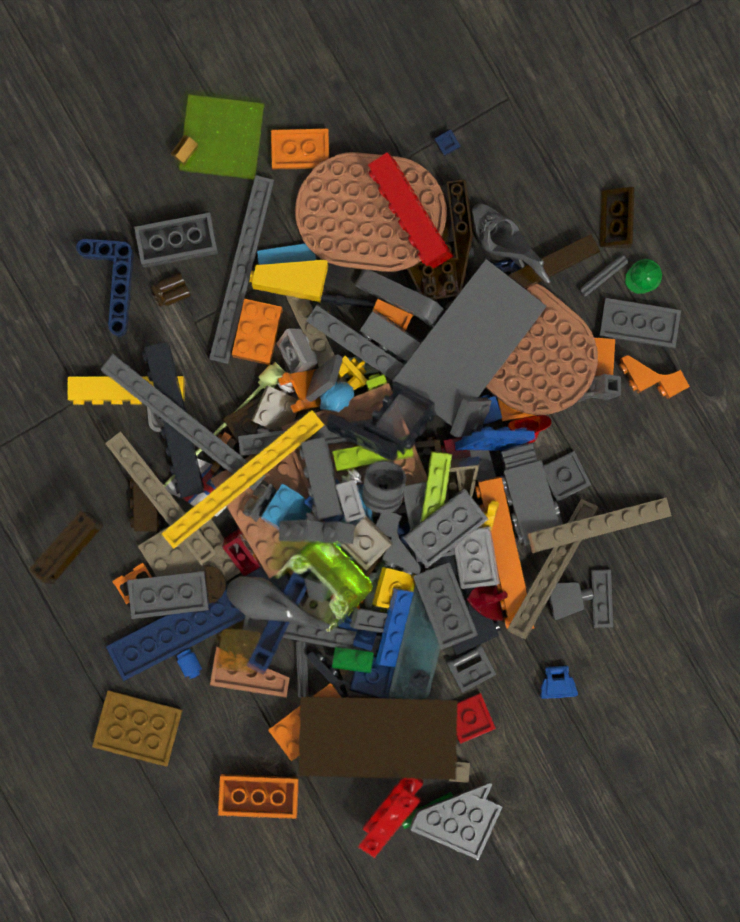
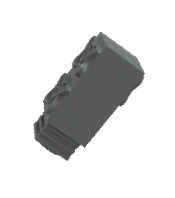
M530 443L504 449L499 454L504 469L501 478L507 505L511 506L513 512L510 514L517 542L518 544L521 543L522 546L530 544L529 533L563 525L557 502L552 500L542 461H538L534 445Z

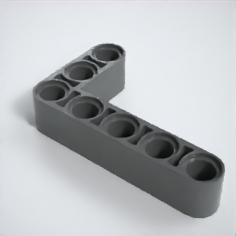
M363 269L354 284L361 290L419 317L431 329L446 312L432 299L371 270Z

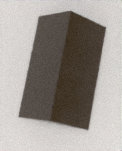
M634 187L602 191L600 247L629 249L632 246Z

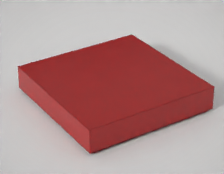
M481 693L457 702V738L460 744L496 729Z

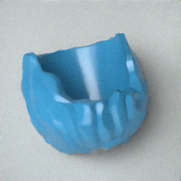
M336 381L333 387L320 396V409L340 412L349 405L351 398H354L353 387L347 382Z

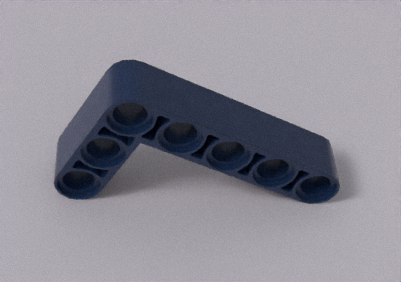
M82 239L76 246L77 252L81 257L113 261L108 327L114 336L122 337L128 330L133 249L127 242ZM84 245L91 246L88 253H82L81 249ZM109 246L110 251L108 254L103 255L100 253L102 247ZM123 247L129 249V252L126 256L119 255V252ZM121 266L127 267V272L124 275L118 274V269ZM125 285V292L118 294L116 292L117 287ZM118 304L124 305V310L121 313L115 312V307ZM116 323L123 324V328L119 332L113 330Z

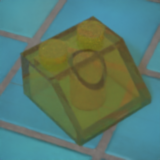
M241 629L222 630L216 668L254 674L255 670L246 665L261 637L260 632Z

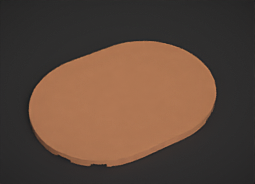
M357 152L335 155L318 164L302 183L296 200L295 214L297 227L305 244L321 259L341 267L382 272L404 270L421 262L417 255L420 251L411 245L407 238L410 236L409 233L407 234L405 230L403 231L398 223L400 218L393 214L388 206L390 201H387L378 190L380 185L374 182L368 173L371 170L368 164L382 155ZM392 156L442 236L447 213L445 198L440 185L431 173L418 163L406 158Z
M537 283L525 290L547 307L486 388L514 410L532 415H547L567 409L584 396L596 374L598 352L593 334L584 320L549 290Z

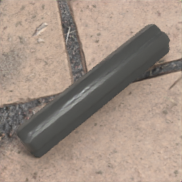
M620 255L579 289L584 296L589 295L628 263L627 258L624 255Z
M296 641L298 697H308L307 643Z

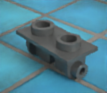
M263 480L253 493L257 500L250 497L243 508V514L248 517L250 516L257 522L263 516L268 503L274 498L277 489L271 483Z

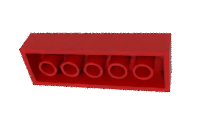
M387 152L368 164L371 169L368 172L374 182L380 185L378 190L387 201H390L388 204L390 210L400 218L398 223L403 231L405 230L407 234L409 233L410 236L407 238L411 245L420 251L417 255L422 263L434 269L453 257L396 160Z

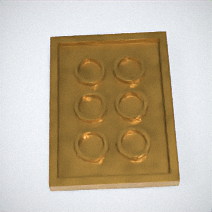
M108 690L92 747L167 767L183 710Z

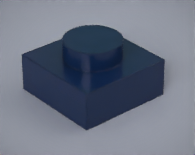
M452 130L434 139L443 156L460 148V144Z

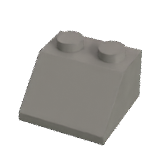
M301 329L285 330L277 342V346L290 372L297 373L313 370L318 363L317 355L311 350L308 337L303 334Z

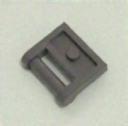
M481 644L454 660L446 661L462 693L496 675ZM480 655L481 661L460 672L457 671V666Z

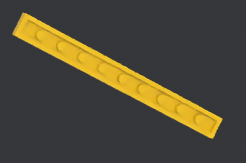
M311 410L162 533L163 537L173 549L299 447L302 442H305L321 429L324 424Z

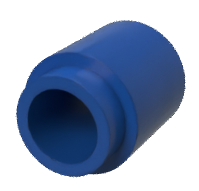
M191 649L177 655V662L185 678L193 679L200 675L199 671L202 670V667Z

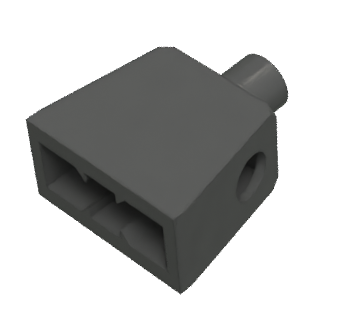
M557 583L549 597L553 620H558L583 610V601L593 599L592 589L580 590L579 583Z

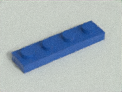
M394 588L375 663L384 666H396L414 592Z

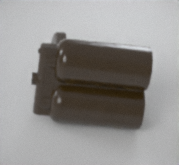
M181 272L160 280L151 287L154 293L153 297L157 300L159 307L169 306L191 296Z

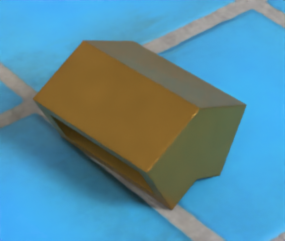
M184 135L171 152V155L185 165L199 146L189 136Z

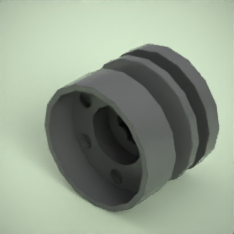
M377 461L371 464L365 474L362 492L363 503L370 510L377 513H390L397 510L402 504L406 483L405 471L398 464L390 461Z

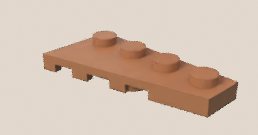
M216 647L210 686L287 698L289 677L268 668L263 675L247 667L248 660Z

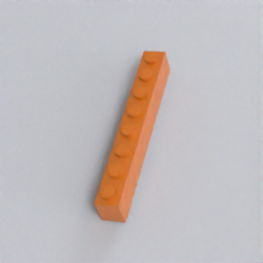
M498 476L477 481L478 486H475L477 498L481 497L482 505H479L482 512L488 513L491 501L499 503L491 533L500 581L496 585L498 592L506 591L508 594L506 599L500 601L502 610H506L507 617L504 618L506 629H508L527 596L503 482L502 478Z

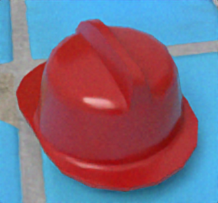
M535 415L511 421L508 424V428L511 431H515L518 428L534 431L535 439L526 442L533 443L537 440L540 431L550 427L552 422L549 416Z

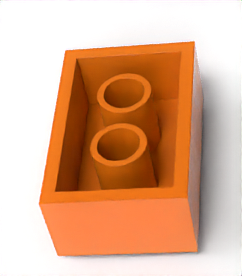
M244 299L232 356L270 365L282 316V307Z

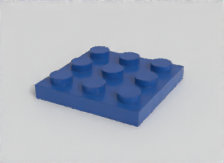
M491 427L482 428L481 432H473L471 436H463L462 440L455 442V450L502 451L535 439L534 431H527L526 428H518L515 431H510V428H500L498 431L493 430Z

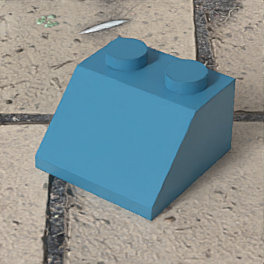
M282 484L261 519L279 530L280 521L306 520V514L310 513L312 509L304 503L306 500L304 497Z

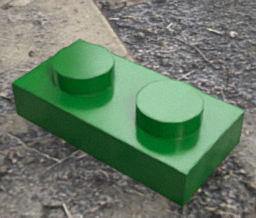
M335 647L332 667L371 673L374 653Z

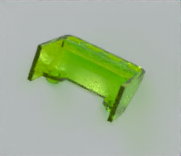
M307 543L275 575L278 579L291 570L301 574L309 568L335 595L330 602V609L337 617L329 625V628L325 629L327 632L339 626L372 591V583L367 576L336 544Z

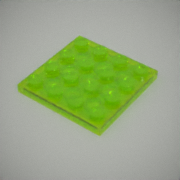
M188 95L183 136H189L199 147L185 165L180 162L179 170L255 180L264 104Z

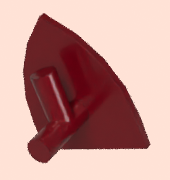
M496 585L475 587L469 593L467 600L484 617L502 621L500 601L506 599L508 594L506 591L499 593Z

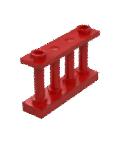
M401 778L364 824L363 830L368 834L359 844V848L375 858L419 803L420 799L415 794L423 785L424 781L422 779Z

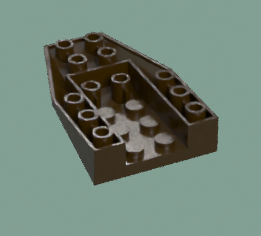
M466 179L446 182L447 185L440 186L445 198L447 213L445 228L441 237L453 257L434 269L429 265L426 266L422 261L407 268L419 294L432 300L456 297L463 289L473 238Z

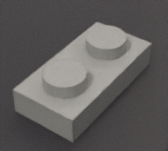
M355 479L335 484L346 522L365 517Z

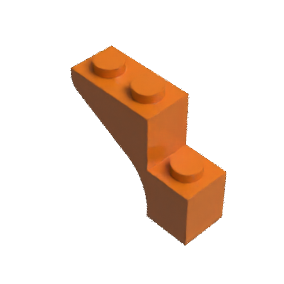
M625 356L619 360L621 362L619 364L623 374L627 373L630 379L628 383L633 391L636 390L637 393L658 383L659 386L657 388L661 396L669 399L690 387L681 370L673 374L661 375L630 356Z

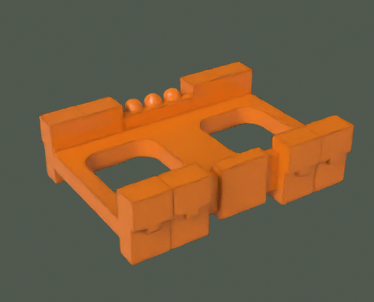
M144 563L133 568L134 571L126 574L125 577L122 575L112 581L126 604L130 603L129 595L125 596L120 586L127 582V580L137 579L136 576L143 571L147 573L149 578L152 577Z

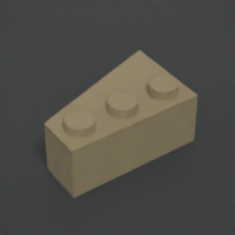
M480 456L451 459L445 503L462 489H465L472 498Z

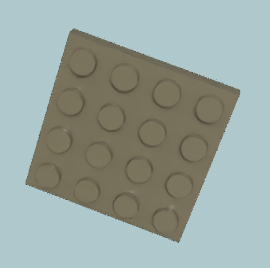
M212 518L198 529L216 552L213 557L202 565L183 542L173 549L162 535L166 529L138 546L157 577L205 571V565H211L220 569L226 581L241 573L222 548L224 537Z

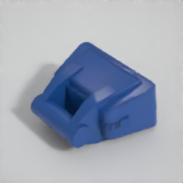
M568 666L545 667L547 677L543 679L541 685V699L575 697L578 695L575 682L572 677H569ZM552 674H563V678L552 679Z

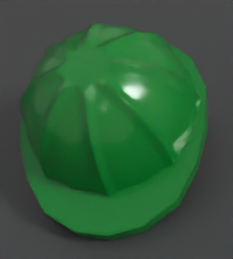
M639 260L626 274L627 287L637 294L647 293L656 289L662 280L661 267L653 260Z

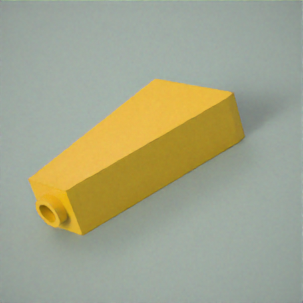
M315 260L256 265L255 271H251L249 281L252 282L253 289L320 302L328 270V261Z

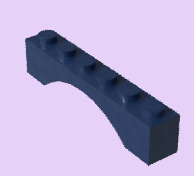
M301 559L283 591L297 605H299L307 590L305 578L317 569V567ZM268 621L246 665L247 667L264 675L290 622Z

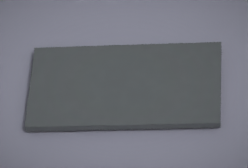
M486 259L394 378L393 382H397L435 402V415L452 427L462 399L479 397L547 306Z

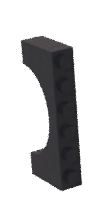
M410 548V552L416 560L415 552ZM455 555L441 557L433 563L444 565L450 562L453 573L459 578ZM475 587L465 588L467 597ZM469 602L468 611L477 636L452 645L456 654H460L498 637V631H501L496 620L493 621L484 617Z

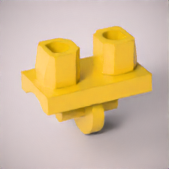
M344 356L338 378L347 374L351 378L347 383L354 390L361 388L368 381L363 376L367 371L362 367L366 362L363 360L358 362L355 358L350 361Z

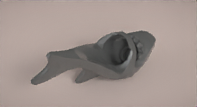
M477 204L473 206L471 211L473 229L484 250L496 256L509 257L520 268L525 267L523 263L525 261L546 283L551 282L543 268V260L530 248L526 239L519 231L518 226L512 220L503 217L487 205Z
M243 576L232 580L227 586L226 593L229 601L247 617L303 623L328 630L330 628L327 623L303 610L267 579Z

